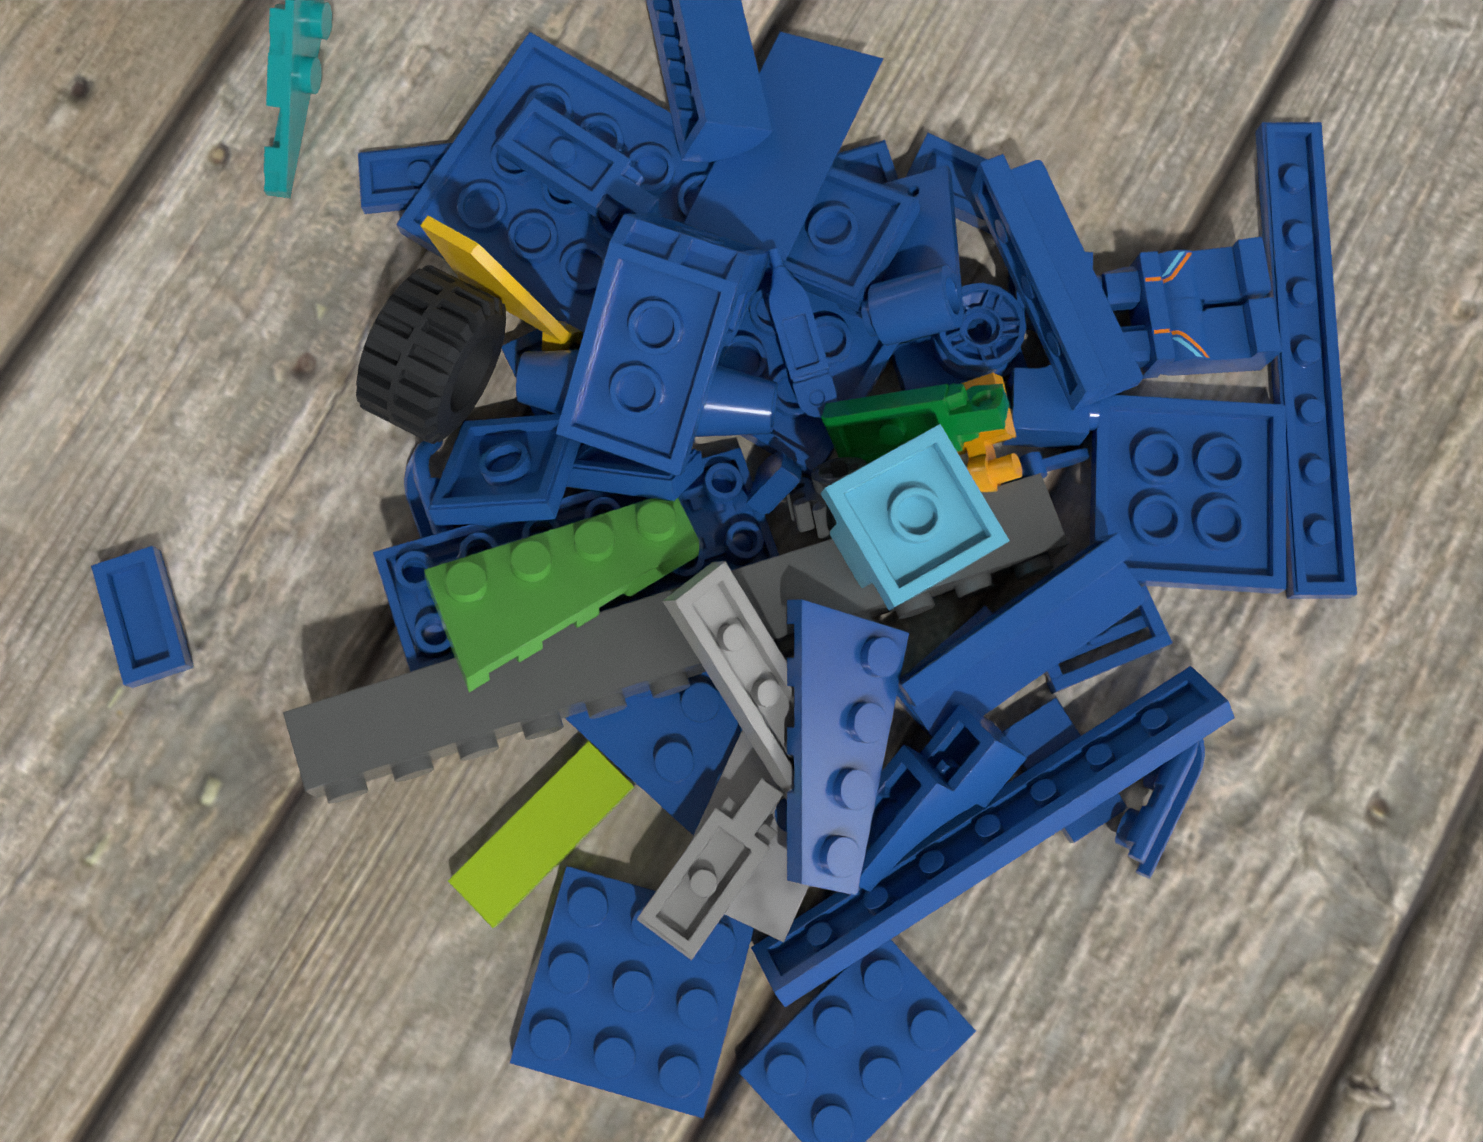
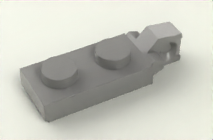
M761 778L742 806L728 797L719 810L715 808L637 920L692 960L771 849L769 844L778 832L765 822L784 796V793Z

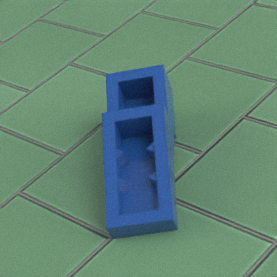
M961 703L920 753L903 745L883 769L859 882L860 888L871 892L880 880L908 852L957 815L977 804L986 808L1027 759L992 721Z

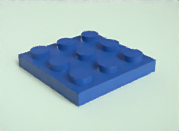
M1112 395L1100 400L1098 425L1096 430L1092 431L1090 544L1101 536L1119 532L1134 554L1126 559L1124 563L1140 586L1279 594L1286 590V405Z
M566 866L510 1064L704 1118L754 928L724 914L695 957L690 960L637 920L656 890Z

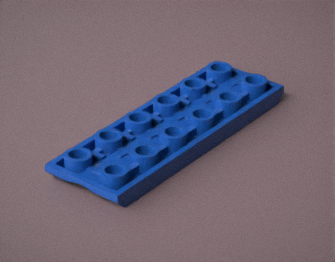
M741 448L702 458L704 471L678 497L699 539V556L632 596L619 595L599 607V612L681 587L712 562L725 561L732 571L779 556L765 515L762 516L746 505L753 481ZM590 490L562 498L556 519L470 524L373 552L410 672L455 658L428 589L425 569L651 498Z

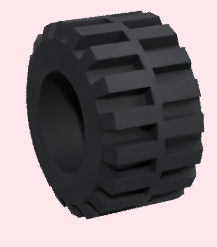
M426 265L422 269L419 268L414 271L386 301L373 323L364 344L356 381L357 402L360 403V407L430 444L444 440L471 413L494 372L505 337V304L502 303L501 299L432 265Z

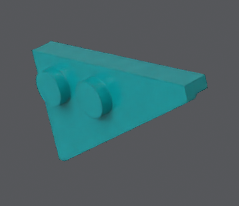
M285 0V4L279 3L274 8H270V47L267 65L266 106L279 107L280 111L273 146H264V192L267 196L291 199L311 94H317L321 85L322 68L318 58L321 40H327L332 29L331 6L324 0Z

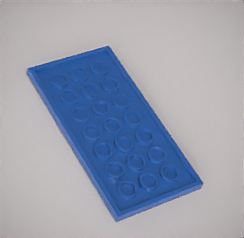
M529 32L396 225L402 235L443 259L444 257L420 226L427 216L479 243L557 321H564L584 332L609 242L622 218L618 214L611 224L600 216L596 218L499 155L495 146L498 139L530 98L534 97L630 158L633 168L643 175L644 181L640 187L659 199L658 207L661 216L682 223L685 222L715 161L692 162L681 160L670 112ZM764 274L733 342L722 348L718 365L777 382V404L772 433L740 436L771 454L782 451L801 466V471L811 477L812 470L819 464L828 461L835 448L822 418L807 416L797 402L792 385L794 382L791 381L770 311L769 292L772 277ZM806 291L828 362V371L831 373L836 389L837 401L868 397L892 359L893 353L901 343L889 346L882 344L878 336L872 337L868 334L861 313Z

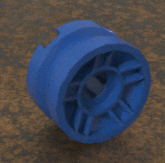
M986 283L965 285L962 287L963 324L960 328L932 335L931 342L934 356L943 370L958 380L970 381L990 373L1001 375L1006 372L1024 341L1026 321L1023 309L1013 295L999 286ZM977 325L983 326L985 328L983 334L986 337V341H974L970 338L968 332L975 330Z

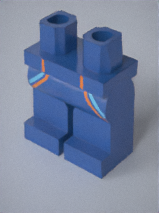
M1262 237L1238 239L1233 246L1197 251L1172 250L1158 254V251L1142 252L1137 255L1130 267L1103 272L1101 275L1102 289L1112 310H1129L1131 326L1121 327V330L1143 374V379L1158 378L1160 374L1179 376L1261 371L1283 351L1273 297L1264 298L1272 289Z

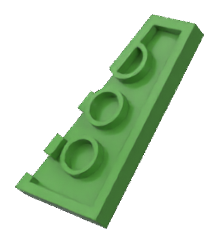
M651 498L425 569L428 589L468 692L490 680L489 673L515 658L518 662H521L543 649L542 641L572 623L578 628L599 615V607L619 595L632 596L699 556V539L678 498L675 501Z

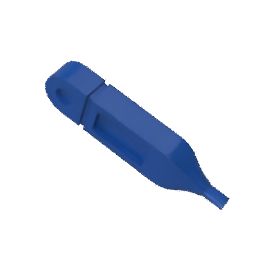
M773 248L768 250L773 267L769 292L770 311L791 381L794 382L792 385L797 402L807 416L821 418L826 403L837 402L836 389L831 373L828 371V362L807 293L783 265L779 248Z

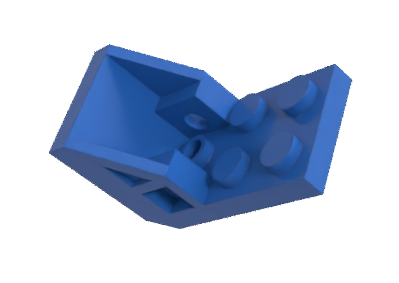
M655 213L624 214L609 242L555 434L677 476L682 475L689 460L722 348L733 342L764 277L769 261L768 250Z

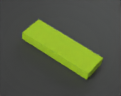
M588 741L448 882L492 928H496L635 787Z

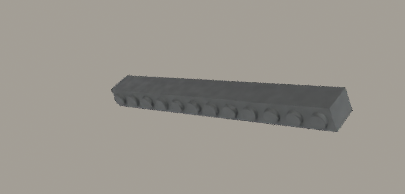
M1039 473L998 486V491L981 492L1010 540L1009 542L890 611L873 583L864 588L860 587L833 539L732 570V573L783 657L794 655V624H787V600L802 599L873 622L874 617L895 610L898 618L904 619L933 608L935 606L933 598L956 591L958 599L961 600L984 593L995 586L994 578L1015 572L1017 580H1025L1040 575L1054 567L1051 560L1068 545V541L1042 475ZM678 588L599 612L597 617L578 628L572 623L542 641L543 649L525 660L518 662L514 658L490 672V680L471 692H468L456 658L283 712L305 791L316 798L326 795L329 804L346 801L367 793L368 787L366 782L390 774H393L395 782L414 779L434 770L432 761L458 753L461 761L475 759L498 750V739L522 731L526 740L543 737L561 730L564 727L562 718L587 711L590 719H596L625 709L627 707L625 698L650 690L653 698H661L690 687L688 678L704 673L706 670L663 603V600Z

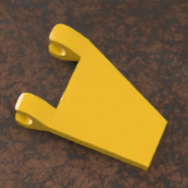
M430 216L425 218L420 225L458 278L501 299L502 303L505 304L507 312L543 332L542 351L569 350L573 343L581 345L584 332L564 321H557L479 243Z

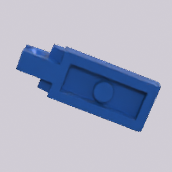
M534 97L530 98L495 143L499 155L596 218L600 216L603 220L612 224L618 214L621 218L624 214L655 213L661 215L658 207L659 199L640 187L644 181L643 175L633 168L630 158Z

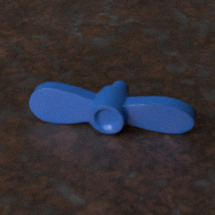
M1078 449L1043 459L1040 452L1025 454L1019 457L1022 466V477L1001 483V485L1041 473L1042 478H1045L1048 475V471L1061 469L1089 459L1088 449Z

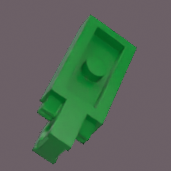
M942 384L826 403L821 418L839 458L857 457L869 464L941 424L956 451H963L964 443L979 438L980 432L1004 429L1010 404L1003 384L976 385L967 390L964 384H951L950 386Z

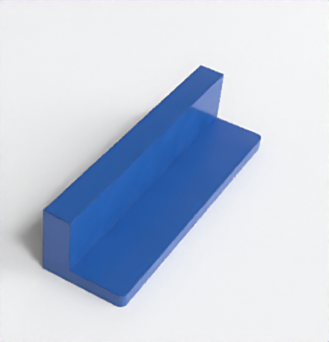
M1004 154L980 162L971 191L1072 411L1139 385L1143 379V374L1044 163L1041 160H1034L1010 169Z
M1119 532L1101 536L900 677L899 692L931 738L934 737L961 703L984 716L1146 602L1147 594L1124 563L1126 559L1134 554Z

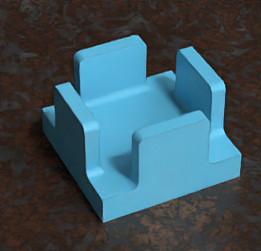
M941 424L827 486L820 493L837 524L830 530V536L861 588L873 583L889 611L937 585L1010 541Z

